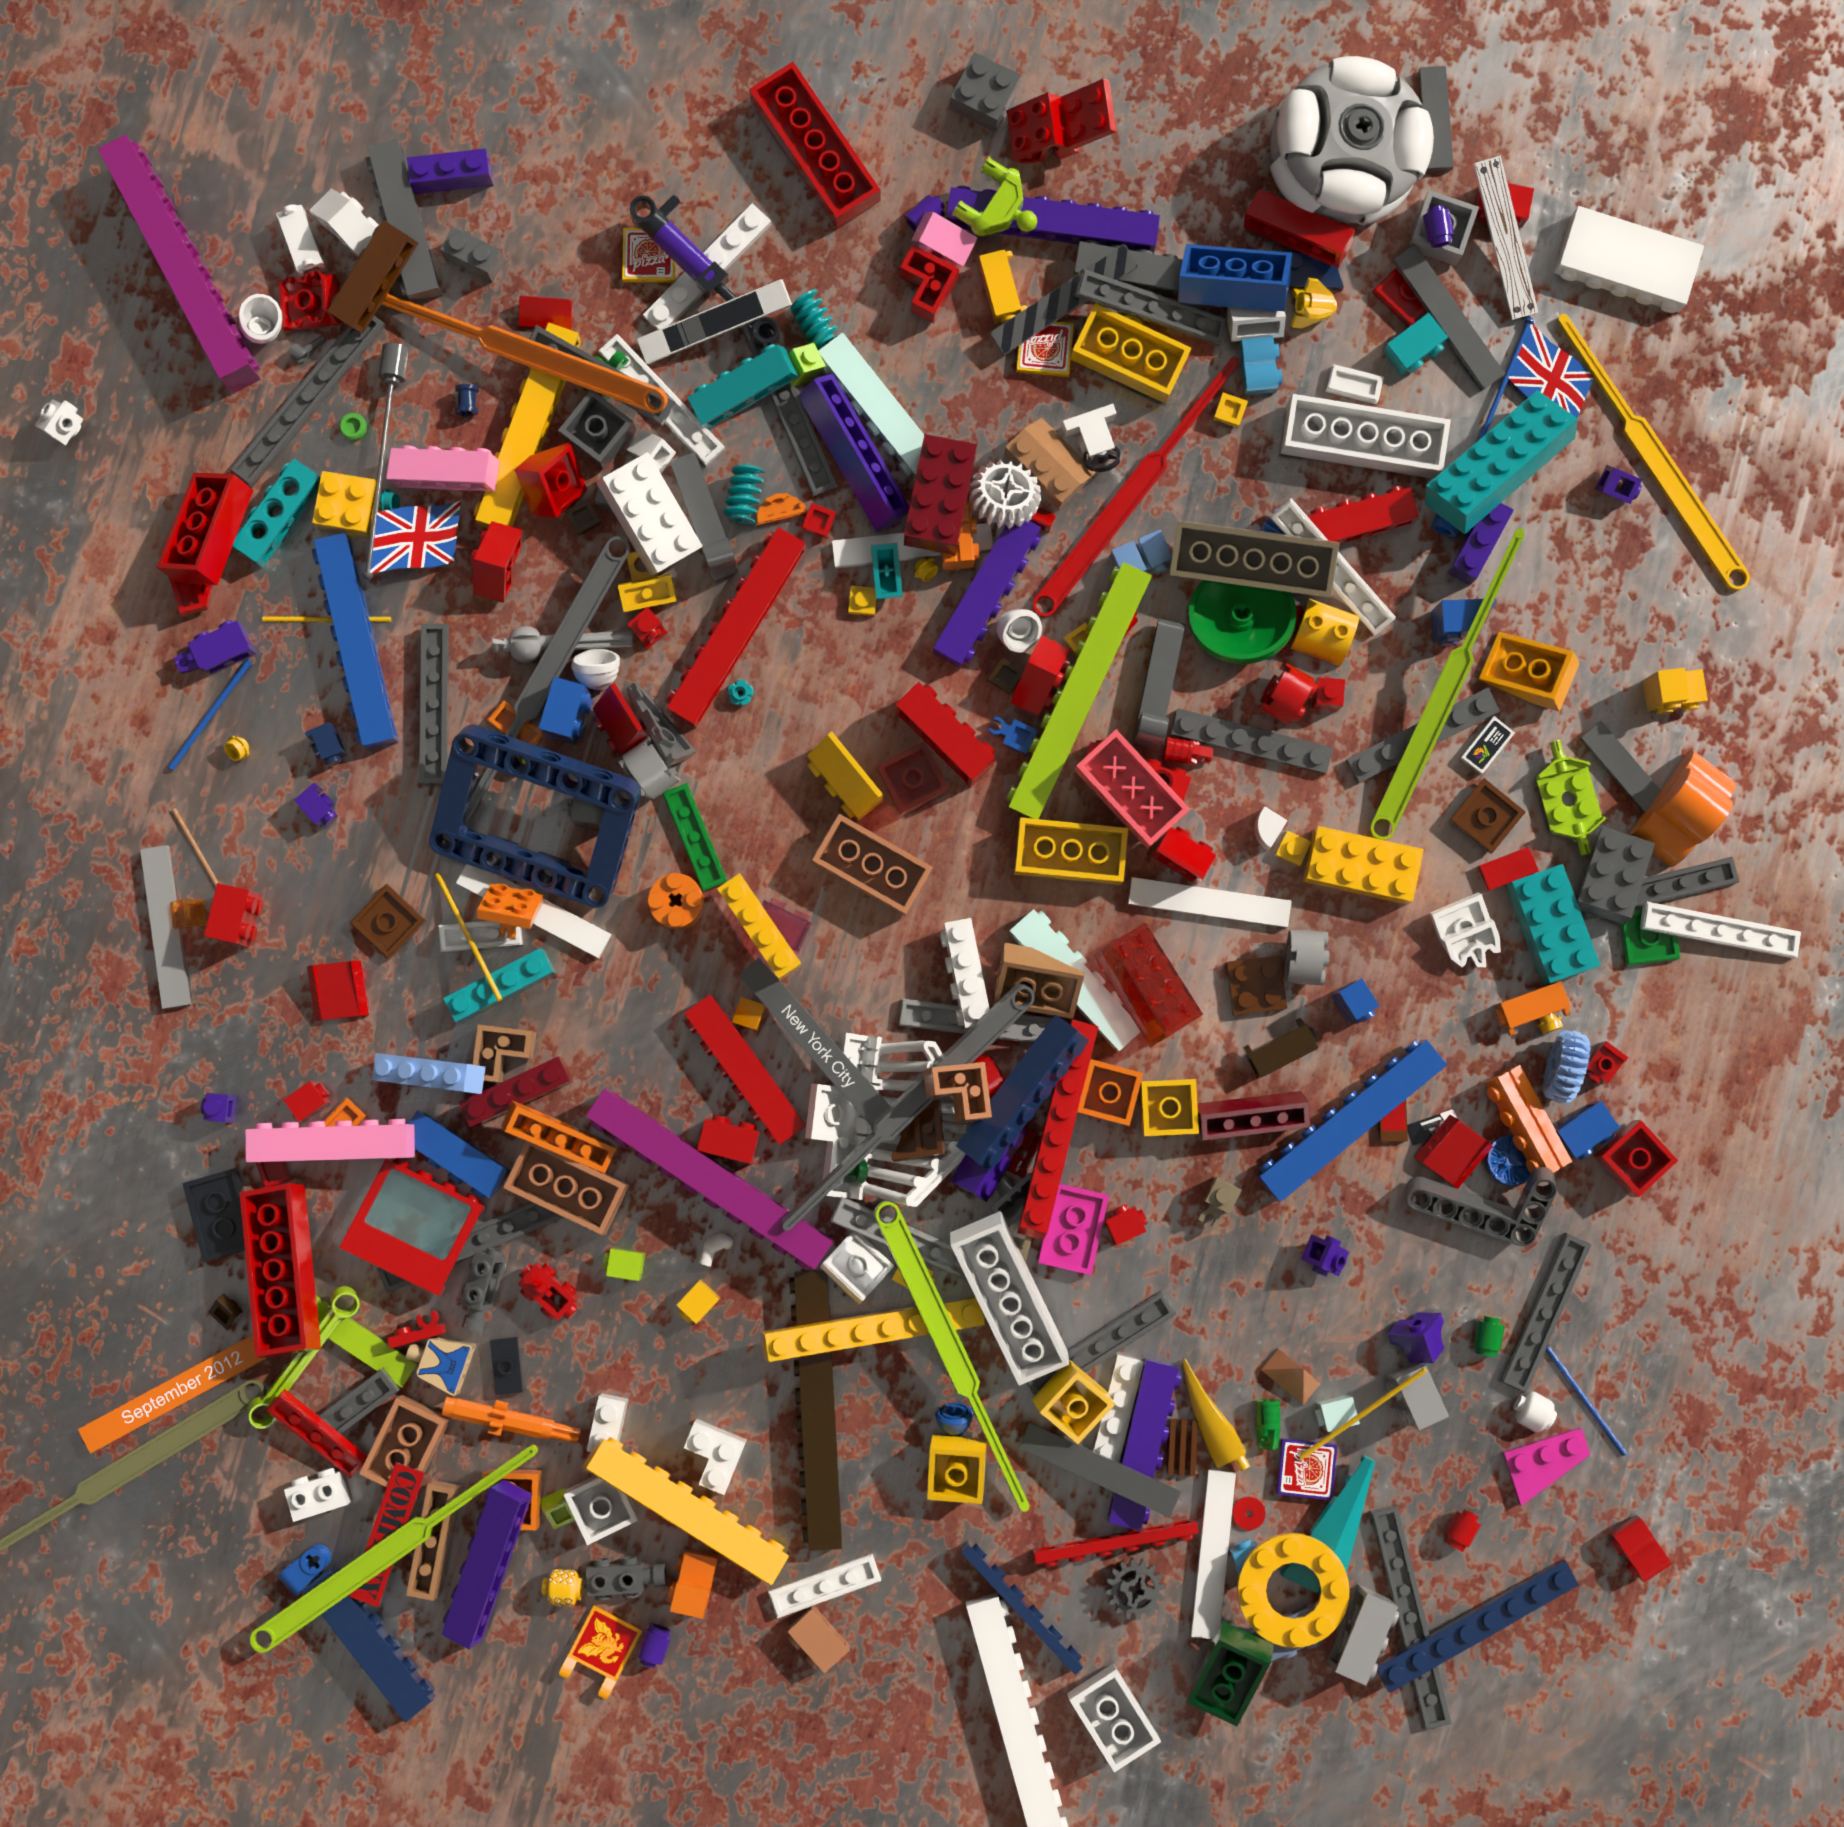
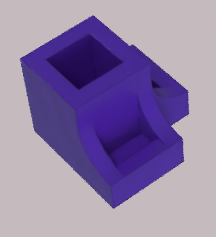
M1417 1312L1412 1320H1399L1388 1333L1390 1343L1404 1350L1409 1363L1433 1364L1445 1349L1441 1338V1329L1444 1323L1442 1314Z

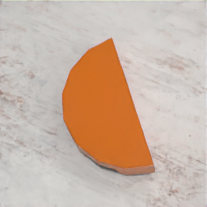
M777 493L767 497L759 507L756 514L757 527L805 516L808 511L804 503L788 493Z

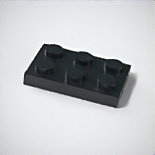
M238 1168L182 1183L203 1262L245 1251L239 1193L243 1192L244 1189Z

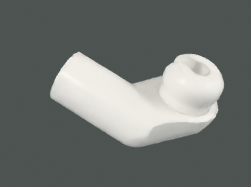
M719 1232L707 1238L698 1263L711 1266L715 1252L723 1248L728 1250L732 1247V1236L727 1235L725 1232Z

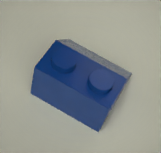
M1495 598V600H1494V602H1493V604H1492L1490 610H1491V609L1493 608V606L1496 604V598ZM1483 599L1442 600L1431 611L1433 643L1441 642V646L1457 645V642L1463 640L1474 621Z

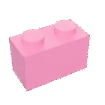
M925 212L911 241L916 243L919 248L930 254H935L953 266L964 267L977 237L934 212Z

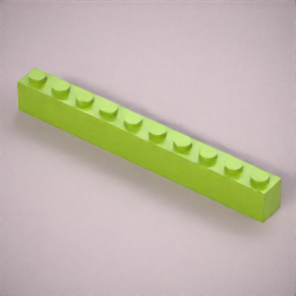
M1124 562L1120 568L1115 566L1109 578V581L1113 583L1109 593L1103 591L1097 606L1102 608L1097 617L1092 615L1086 627V630L1090 632L1086 641L1080 640L1074 653L1079 656L1075 666L1069 664L1063 679L1067 680V683L1063 690L1057 689L1051 702L1056 705L1052 715L1046 713L1040 726L1045 730L1040 739L1035 737L1029 749V752L1033 753L1029 763L1023 762L1017 775L1022 779L1018 787L1012 786L1006 800L1010 802L1008 808L1031 819H1039L1152 575Z

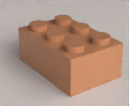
M404 1395L397 1397L359 1474L387 1487L395 1462L425 1473L451 1418L441 1416V1413Z

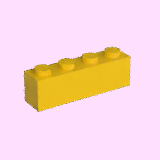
M740 873L717 888L780 981L803 966Z

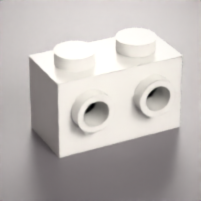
M329 1468L318 1472V1478L308 1480L307 1476L292 1480V1486L284 1489L293 1522L351 1503L352 1499L344 1473L341 1471L335 1472L334 1468Z

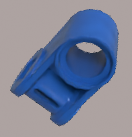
M323 1544L313 1545L277 1576L294 1597L314 1580V1577L329 1564L331 1560L329 1548ZM318 1555L320 1559L314 1563L311 1559Z

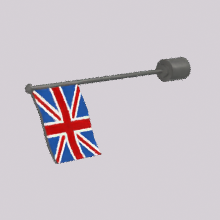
M385 343L382 345L378 377L383 380L384 384L388 385L366 570L365 573H362L363 577L367 580L371 579L373 574L396 569L445 566L453 563L455 556L461 501L442 506H410L378 512L393 387L405 382L409 349L406 346L397 343Z

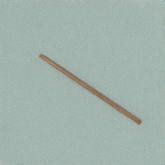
M172 809L171 812L216 888L219 882L177 809Z

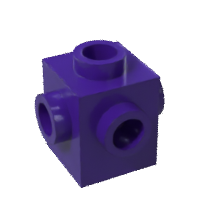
M1311 1234L1301 1260L1313 1265L1312 1271L1327 1277L1329 1272L1339 1276L1346 1264L1350 1251L1340 1247L1341 1241L1326 1235V1238L1322 1239Z

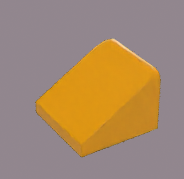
M741 997L732 1023L758 1031L766 1006Z

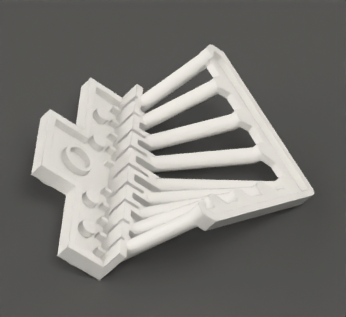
M841 1032L839 1035L838 1047L876 1090L906 1091L915 1081L877 1079L878 1073L923 1072L929 1069L943 1055L936 1042L922 1040L881 1044L882 1037ZM920 1051L924 1052L928 1061H879L880 1056L883 1054ZM811 1084L805 1138L827 1141L823 1171L824 1179L873 1130H871L870 1124L835 1085ZM882 1096L889 1105H892L898 1099ZM941 1102L942 1113L955 1114L954 1103ZM943 1121V1132L965 1134L973 1122L963 1124ZM900 1134L893 1140H886L881 1143L898 1145L901 1138ZM944 1140L945 1151L948 1153L941 1160L922 1158L894 1162L891 1158L893 1151L874 1148L864 1158L866 1161L869 1158L931 1170L924 1177L868 1164V1177L913 1186L908 1194H902L868 1184L866 1181L861 1185L848 1184L843 1178L826 1196H842L844 1198L863 1200V1195L867 1194L901 1205L917 1207L962 1161L965 1153L956 1147L958 1142Z

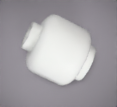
M1534 1391L1527 1393L1525 1396L1520 1395L1513 1406V1409L1516 1410V1421L1536 1433L1542 1430H1549L1557 1416V1412L1554 1411L1553 1402Z

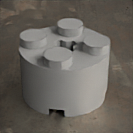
M651 737L646 738L622 755L623 759L619 761V764L626 774H631L636 779L641 788V796L655 799L678 783L680 778L675 776L677 772L673 765L667 766L659 750L656 751L652 746L655 743Z
M1298 929L1288 931L1285 949L1287 958L1284 963L1285 982L1324 986L1326 971L1323 970V967H1328L1329 951L1324 950L1328 945V932Z

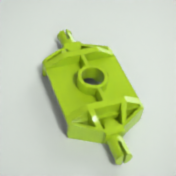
M1561 740L1549 743L1553 754L1551 763L1535 777L1550 832L1553 835L1577 841L1580 856L1592 853L1588 842V835L1606 819L1605 816L1602 817L1590 776L1588 766L1591 764L1588 761L1566 757L1563 753ZM1564 792H1569L1574 796L1575 801L1572 806L1563 804L1561 798Z

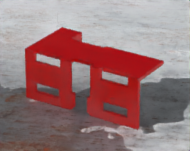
M1024 1127L1023 1129L1027 1133L1020 1147L1027 1150L1028 1153L1023 1158L1015 1152L1007 1171L1021 1178L1026 1176L1028 1172L1026 1168L1041 1139L1040 1135ZM1032 1136H1033V1137H1034V1140H1033L1031 1146L1028 1147V1144H1029V1142H1030V1140H1031V1138H1032Z

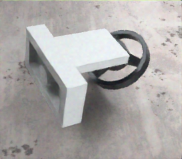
M1113 404L1069 418L1062 423L1061 429L1064 437L1081 433L1087 449L1084 454V463L1089 470L1094 472L1112 470L1121 461L1120 450L1114 445L1106 424L1115 420L1117 413ZM1094 456L1092 462L1089 464L1087 462L1088 457ZM1109 459H1116L1109 465L1096 466L1098 463H1105Z

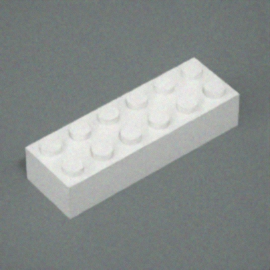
M1292 394L1287 406L1280 454L1434 479L1444 468L1451 420Z
M1001 1211L950 1232V1245L1018 1385L1069 1365L1068 1351Z

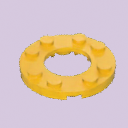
M1283 1533L1262 1541L1247 1555L1238 1576L1237 1596L1244 1617L1261 1637L1280 1646L1305 1647L1325 1639L1338 1627L1348 1607L1349 1581L1342 1562L1326 1544L1305 1534ZM1289 1563L1303 1564L1313 1570L1319 1579L1321 1588L1320 1598L1315 1608L1305 1616L1297 1618L1285 1617L1273 1610L1268 1602L1266 1593L1268 1579L1273 1571Z

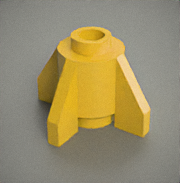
M1308 278L1304 289L1292 287L1291 293L1296 299L1295 309L1297 313L1294 314L1291 327L1302 329L1322 320H1328L1335 313L1337 302L1333 294L1318 279Z

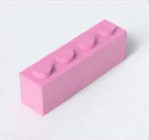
M403 445L401 448H391L386 479L398 488L495 491L500 460L490 450L484 448L466 451L459 447L442 450L434 446H427L426 449H417L413 446Z

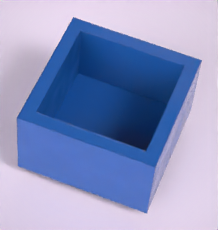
M553 677L538 728L545 737L572 745H577L578 739H583L586 730V724H583L585 714H590L594 699L590 698L591 694L586 686Z

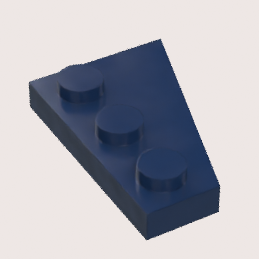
M1294 249L1284 251L1292 253L1290 290L1292 287L1304 288L1308 278L1318 279L1327 289L1343 290L1344 285L1338 268Z

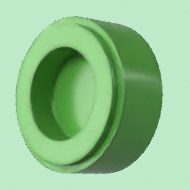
M357 413L346 414L342 417L339 424L341 433L350 441L361 440L365 437L368 430L366 421Z

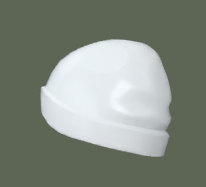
M264 294L251 295L242 303L239 310L238 321L240 330L251 342L259 344L269 343L278 336L281 330L282 311L272 297Z
M1016 609L1008 611L999 617L996 632L1005 647L1014 652H1025L1038 642L1042 632V625L1036 613L1030 610Z
M589 649L575 656L571 668L575 678L582 685L593 690H606L617 678L620 657L609 650Z

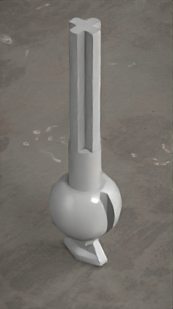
M520 626L511 632L510 638H503L502 640L492 638V653L501 651L511 652L512 657L519 662H533L540 657L541 652L547 649L554 635H540L538 630L531 626ZM631 631L584 633L574 650L632 647Z

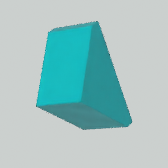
M898 543L871 545L876 599L902 597Z

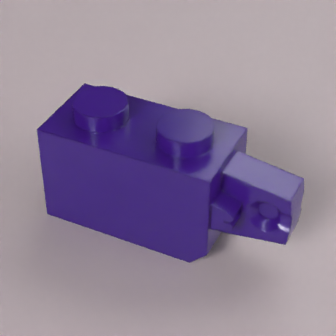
M229 620L221 623L218 626L219 629L213 632H202L194 636V640L188 643L190 648L174 657L180 673L185 674L202 669L207 673L215 674L256 655L244 626L237 620Z

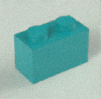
M1427 313L1387 343L1382 352L1401 376L1408 371L1413 374L1424 365L1423 360L1429 355L1434 358L1445 349L1443 344L1448 339V336L1430 313Z

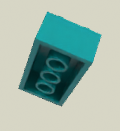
M1563 864L1505 884L1542 985L1550 984L1601 966Z

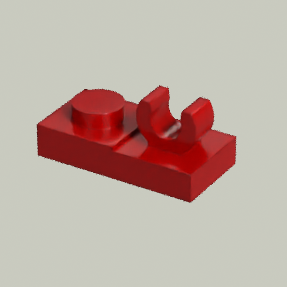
M436 1310L431 1311L432 1321L429 1324L424 1322L422 1314L417 1315V1324L423 1329L411 1331L410 1326L394 1330L395 1336L387 1338L390 1349L448 1333L446 1323L437 1325L439 1315Z

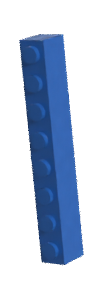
M345 532L314 540L315 549H312V555L315 564L320 565L322 573L318 575L321 589L326 590L327 600H324V606L327 615L332 616L334 625L330 626L333 640L338 641L340 651H336L339 666H344L346 676L342 677V682L346 693L350 692L352 702L348 703L351 717L356 718L358 728L354 729L358 744L362 743V746L367 750L398 743L399 740L351 539Z
M1415 1039L1404 1048L1406 1051L1404 1055L1399 1059L1394 1056L1383 1065L1385 1070L1378 1076L1376 1073L1369 1076L1363 1082L1365 1087L1357 1093L1353 1090L1342 1099L1344 1104L1337 1110L1334 1107L1329 1109L1321 1116L1323 1121L1316 1127L1313 1124L1310 1125V1128H1306L1301 1132L1302 1138L1295 1144L1292 1141L1279 1151L1282 1154L1274 1161L1270 1158L1258 1168L1261 1172L1256 1177L1276 1201L1282 1202L1447 1066V1063L1428 1040L1418 1041Z

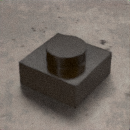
M588 499L565 511L578 536L602 524Z
M1002 657L987 681L1010 695L1024 671Z
M223 1293L215 1300L208 1313L228 1331L236 1324L243 1311L234 1300L229 1299Z

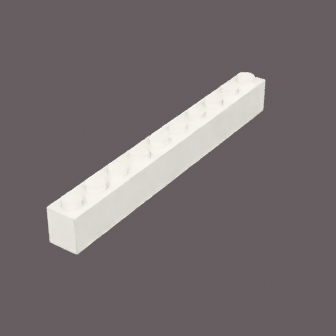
M998 1593L966 1601L1027 1827H1068L1066 1817L1060 1818L1057 1807L1062 1806L1058 1789L1052 1790L1050 1780L1055 1778L1051 1763H1045L1042 1752L1047 1751L1043 1734L1037 1736L1034 1725L1039 1724L1035 1707L1029 1708L1027 1701L1028 1697H1032L1028 1680L1022 1681L1019 1671L1024 1669L1020 1653L1014 1654L1012 1643L1017 1642L1012 1626L1007 1627L1004 1616L1009 1615L1005 1599L999 1600Z

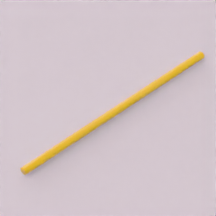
M436 873L435 877L497 1001H501L502 997L440 873Z
M1422 1368L1300 1454V1458L1302 1460L1427 1373L1426 1369Z

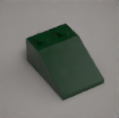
M1222 1621L1207 1651L1186 1703L1234 1726H1238L1271 1664L1274 1644Z

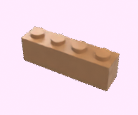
M441 1481L429 1483L421 1517L428 1518L459 1496L462 1485ZM457 1510L433 1526L430 1538L415 1548L406 1596L434 1601L441 1595Z

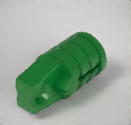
M1278 1399L1256 1400V1431L1260 1449H1278L1281 1429L1280 1400Z

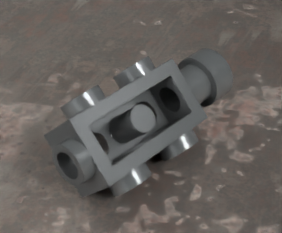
M487 1247L486 1251H475L474 1256L470 1260V1271L467 1282L462 1288V1299L460 1302L461 1305L470 1307L468 1315L464 1316L462 1327L467 1330L483 1332L486 1320H484L486 1310H492L494 1302L499 1297L498 1288L501 1277L506 1272L505 1263L507 1257L502 1256L503 1251ZM496 1263L499 1266V1270L497 1273L494 1269ZM488 1290H490L491 1297L489 1299L486 1296V1292Z
M636 1556L620 1558V1563H610L609 1558L594 1559L593 1564L587 1566L586 1572H582V1587L587 1589V1597L595 1596V1600H608L612 1598V1595L623 1594V1598L639 1597V1593L644 1592L645 1585L654 1584L655 1587L667 1585L666 1564H654L653 1567L644 1568V1561H637ZM625 1575L631 1576L633 1579L632 1584H626L623 1581V1577ZM597 1577H602L605 1580L604 1586L596 1584Z

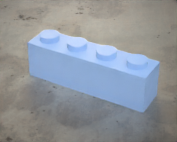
M376 1053L372 1080L482 1094L485 1067Z

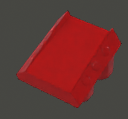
M314 270L309 271L305 277L289 276L284 280L278 281L283 318L282 329L284 331L339 325L342 320L328 312L332 298L339 293L340 282L334 273L324 275Z
M361 961L307 966L315 1021L369 1016V1000L365 990L366 971L362 968Z
M1449 1114L1445 1120L1437 1123L1434 1128V1134L1426 1143H1423L1414 1158L1451 1186L1459 1189L1493 1146L1458 1118Z

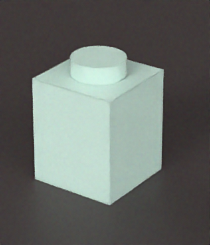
M1350 1395L1317 1402L1318 1410L1314 1411L1318 1426H1323V1429L1327 1432L1336 1430L1357 1415L1353 1397ZM1359 1420L1351 1426L1360 1424Z

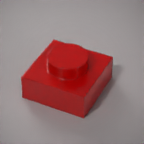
M811 503L802 525V530L827 539L837 514L835 511Z

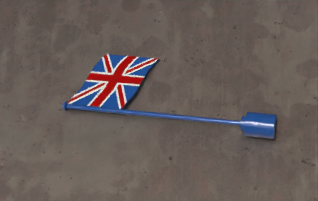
M1527 317L1524 320L1526 323L1478 440L1487 433L1508 381L1526 399L1538 390L1576 418L1580 413L1593 376L1579 361L1551 343L1534 326V319L1531 317ZM1436 513L1431 525L1432 530L1443 536L1455 537L1458 529Z

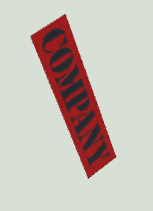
M395 1462L365 1552L408 1523L425 1474L424 1472ZM393 1564L353 1591L349 1597L378 1607Z

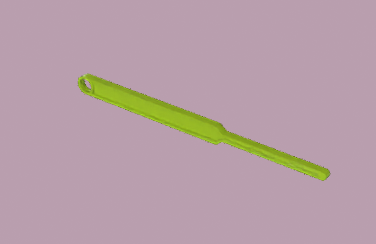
M1521 528L1516 529L1462 646L1451 651L1371 823V832L1377 839L1386 840L1394 834L1474 662L1471 649L1524 538L1525 531ZM1380 819H1386L1391 823L1392 830L1386 836H1379L1374 830L1375 823Z
M883 1201L874 1210L875 1220L955 1391L967 1397L1018 1508L1026 1512L1029 1510L1030 1505L977 1394L980 1384L977 1374L898 1206L890 1201ZM886 1205H890L895 1209V1218L888 1223L882 1222L879 1218L880 1209Z
M530 1445L428 1518H413L252 1632L250 1637L252 1648L260 1653L268 1652L430 1538L433 1526L536 1455L538 1447ZM259 1631H266L270 1634L272 1642L269 1647H261L257 1643L256 1635Z

